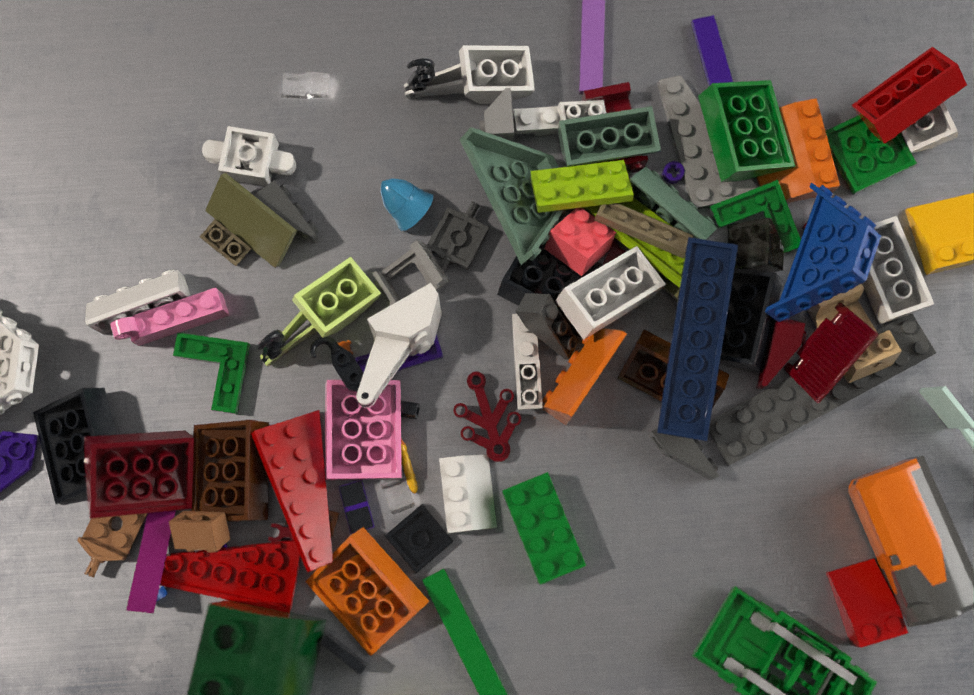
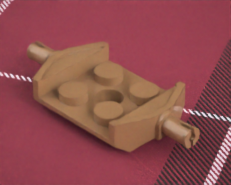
M148 513L91 519L83 536L77 539L83 549L91 556V561L84 574L95 577L100 563L126 560ZM116 517L121 518L123 522L121 529L118 531H114L111 527L112 520Z

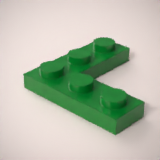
M778 180L710 206L718 228L763 211L779 255L799 247L801 239Z
M177 332L173 352L174 357L220 364L211 410L237 414L250 344L248 342Z

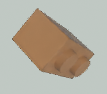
M183 511L169 521L175 549H186L188 552L207 550V552L212 553L219 551L224 544L231 540L225 512Z

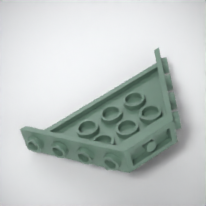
M470 127L461 137L460 142L520 264L522 265L528 259L533 261L541 252L539 246H543L551 237L549 231L561 221L559 217H563L569 209L538 213L530 171L559 168L553 155Z

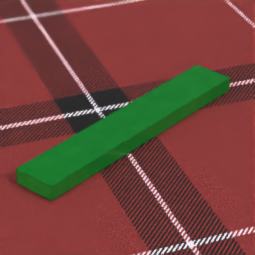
M445 569L423 579L422 581L478 694L508 695Z

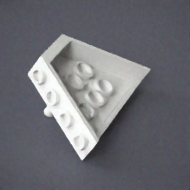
M1 310L0 415L11 406L21 403L25 397L32 393L39 344L31 339L32 334L17 328V323L8 317L2 316L3 312Z

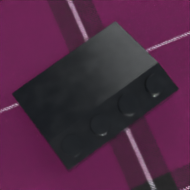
M545 243L543 246H539L541 252L533 261L528 259L521 265L517 256L515 257L501 281L497 295L518 306L525 293L550 294L555 302L565 287L604 264L596 262L584 275L580 276L545 249ZM555 302L574 335L582 338Z
M734 268L719 364L762 373L774 318L765 313V310L768 306L779 301L783 284L777 273Z
M81 388L33 412L55 505L87 495L84 462L85 437L117 435L105 388Z

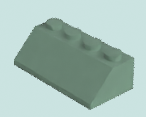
M652 106L559 121L558 134L560 146L567 167L661 152Z
M645 167L630 179L634 198L672 227L693 235V238L708 240L716 231L717 227L714 226L713 220L708 216L701 215L692 202L685 201L679 196L676 188L665 184L656 171H650Z

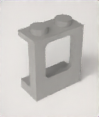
M416 240L410 245L411 250L383 271L372 273L376 279L374 281L376 287L388 297L387 303L389 306L401 300L391 285V279L412 263H415L427 282L426 285L431 283L436 291L450 281L424 242Z

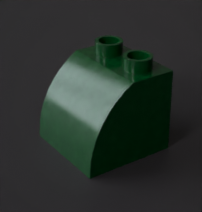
M231 600L209 603L187 695H310L327 619L294 612L288 613Z

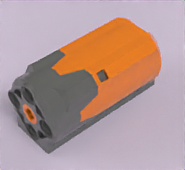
M924 455L907 458L853 479L848 487V493L886 582L897 604L900 606L908 627L949 620L973 609L974 568Z

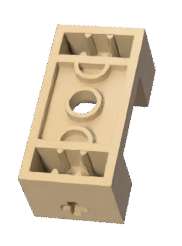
M857 285L846 293H840L832 299L825 300L808 309L807 312L816 328L819 327L825 318L829 320L834 318L838 313L835 307L841 302L876 331L858 301L864 291L863 285ZM890 330L879 334L844 374L848 384L893 365L902 350Z

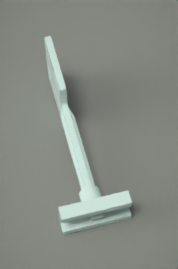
M946 386L921 388L919 390L920 394L948 429H959L964 439L974 450V432L970 429L974 428V421Z

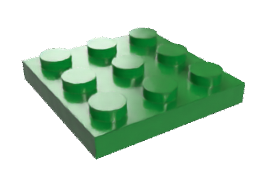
M859 115L826 130L833 160L853 195L917 164L900 133L884 144L870 131Z

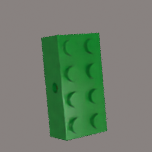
M548 472L502 490V495L539 585L586 566Z

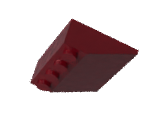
M186 430L85 437L84 462L89 518L192 509L194 437Z

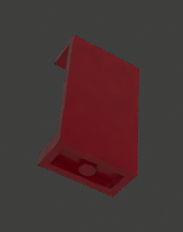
M625 82L585 90L582 101L604 100L606 113L631 110L629 100L630 84ZM639 155L602 162L624 160L627 171L635 173L641 171L646 166L648 156Z

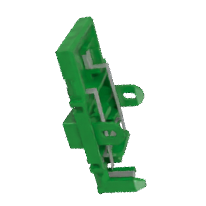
M733 586L691 655L709 669L718 673L717 676L728 684H733L732 690L741 695H799L798 691L792 687L795 681L810 690L808 695H871L877 684V681L869 677V673L857 665L853 666L850 664L852 658L785 612L777 611L775 613L774 609L767 604L757 601L736 586ZM776 654L792 665L790 670L773 660ZM770 664L787 674L784 680L770 673L771 670L768 669ZM801 672L806 674L813 673L811 678L816 681L813 686L799 677Z

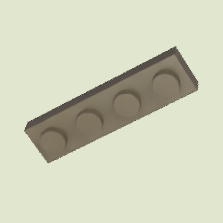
M618 203L601 205L595 217V221L681 258L685 256L688 237L693 238V235Z

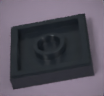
M423 504L385 535L415 574L454 542Z

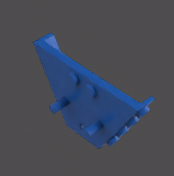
M813 183L810 184V188L817 193L785 287L780 301L768 306L765 310V313L778 322L787 320L795 314L808 310L825 300H830L840 293H846L857 285L866 282L881 239V235L874 230L877 225L866 216L860 219L859 217L862 214L851 205L845 208L847 203L837 195L832 198L833 193L823 185L818 188Z

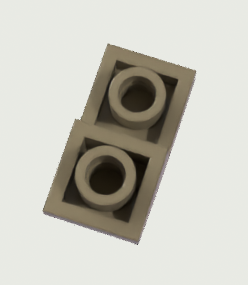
M215 219L199 236L234 266H237L251 250L248 245Z

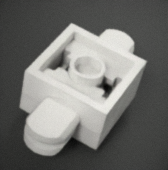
M228 126L224 141L207 140L202 147V153L209 163L219 164V173L221 175L227 173L237 182L267 186L271 183L273 173L287 176L291 175L296 169L293 155L290 152L278 151L279 143L274 133Z

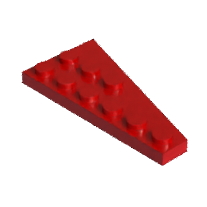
M317 410L253 431L251 435L307 573L332 563L333 556L320 411Z
M294 540L225 547L212 553L207 552V550L166 554L160 586L290 613L293 606L301 556Z

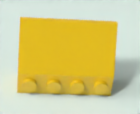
M974 193L905 209L925 275L974 264Z

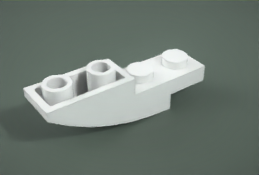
M604 100L560 102L558 106L513 109L514 133H534L535 137L558 134L559 121L606 114Z
M512 314L518 410L542 408L538 337L525 327L517 314Z

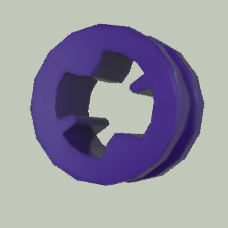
M671 161L664 167L662 176L667 183L676 184L681 181L685 170L681 163ZM671 168H674L675 172H679L675 178L672 177L671 173H668Z

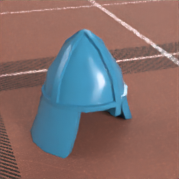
M392 178L381 183L383 204L401 231L410 229L420 221L432 204L433 194L421 190L406 180Z

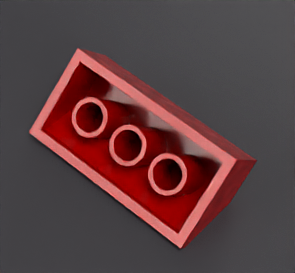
M931 47L852 104V107L870 131L885 144L910 125L916 123L927 113L937 108L948 98L957 94L958 91L967 86V83L959 65L934 47Z

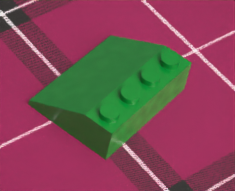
M771 80L712 83L698 96L721 183L742 181L795 167Z

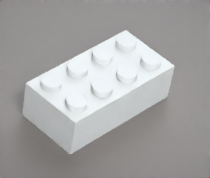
M897 216L875 223L877 226L874 230L881 235V239L867 280L862 283L879 325L922 311L934 304Z
M636 246L565 287L555 302L583 340L655 297L666 284Z

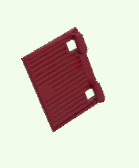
M841 302L835 307L838 313L832 320L825 318L796 352L800 358L794 365L788 362L784 367V370L818 404L879 335Z

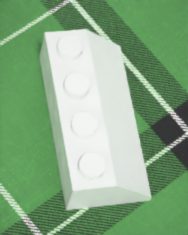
M168 270L163 272L162 276L155 279H143L136 286L119 288L116 290V293L109 296H97L93 299L94 301L86 304V325L104 335L112 332L110 324L115 320L132 317L135 314L189 297L191 294L186 279L180 271Z

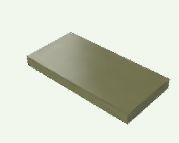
M227 173L220 175L205 211L274 268L280 266L297 230Z

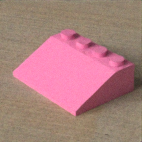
M327 380L325 383L326 481L402 478L400 380H390L374 405L370 408L361 407L356 398L357 392L348 390L342 380Z

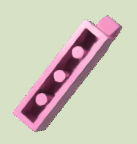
M213 288L135 314L132 317L115 320L110 326L114 339L122 340L131 337L133 343L141 346L230 315L223 294L217 288Z

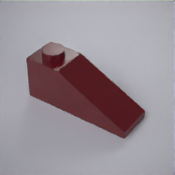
M774 319L762 373H759L756 389L761 390L766 387L800 346L805 343L807 331H804L806 323L791 319L778 322Z

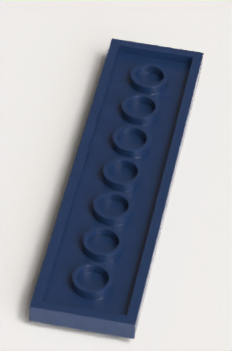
M691 237L687 239L656 433L703 441L708 439L738 249L736 244Z

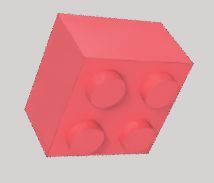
M582 207L575 208L550 230L549 235L551 237L546 242L545 249L582 276L610 250L616 232L608 226L595 221V217Z

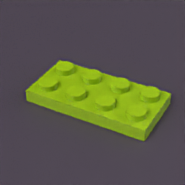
M624 160L530 171L538 213L633 201L634 194Z

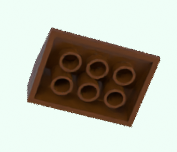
M241 420L194 425L191 511L225 512L227 522L268 521V474L251 433L269 426V422Z

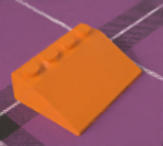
M817 98L779 107L795 167L756 177L759 187L778 180L787 203L816 198L817 193L810 188L811 183L818 188L823 185L834 193L840 186Z
M602 328L585 340H582L581 343L584 344V347L580 352L575 350L568 361L572 364L568 371H561L555 380L558 384L555 390L551 391L549 389L542 399V402L545 404L542 410L567 425L627 333Z
M363 527L349 536L332 554V563L318 568L305 582L371 657L415 616L429 600Z

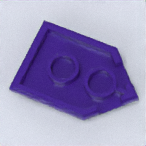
M8 431L0 433V493L32 469L38 435Z

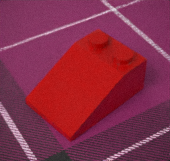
M874 558L826 572L851 646L862 648L908 634L901 610Z

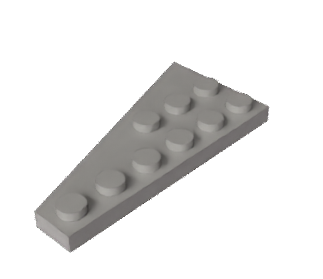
M681 75L658 80L657 85L678 162L683 165L685 170L683 180L689 201L696 206L697 210L708 208L757 188L751 178L721 183L699 101Z

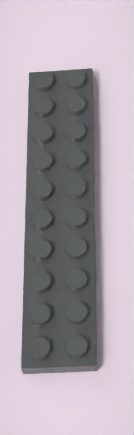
M909 314L877 330L878 334L890 330L902 350L892 366L849 384L843 375L819 404L792 377H789L711 419L709 434L727 466L936 354L914 315Z

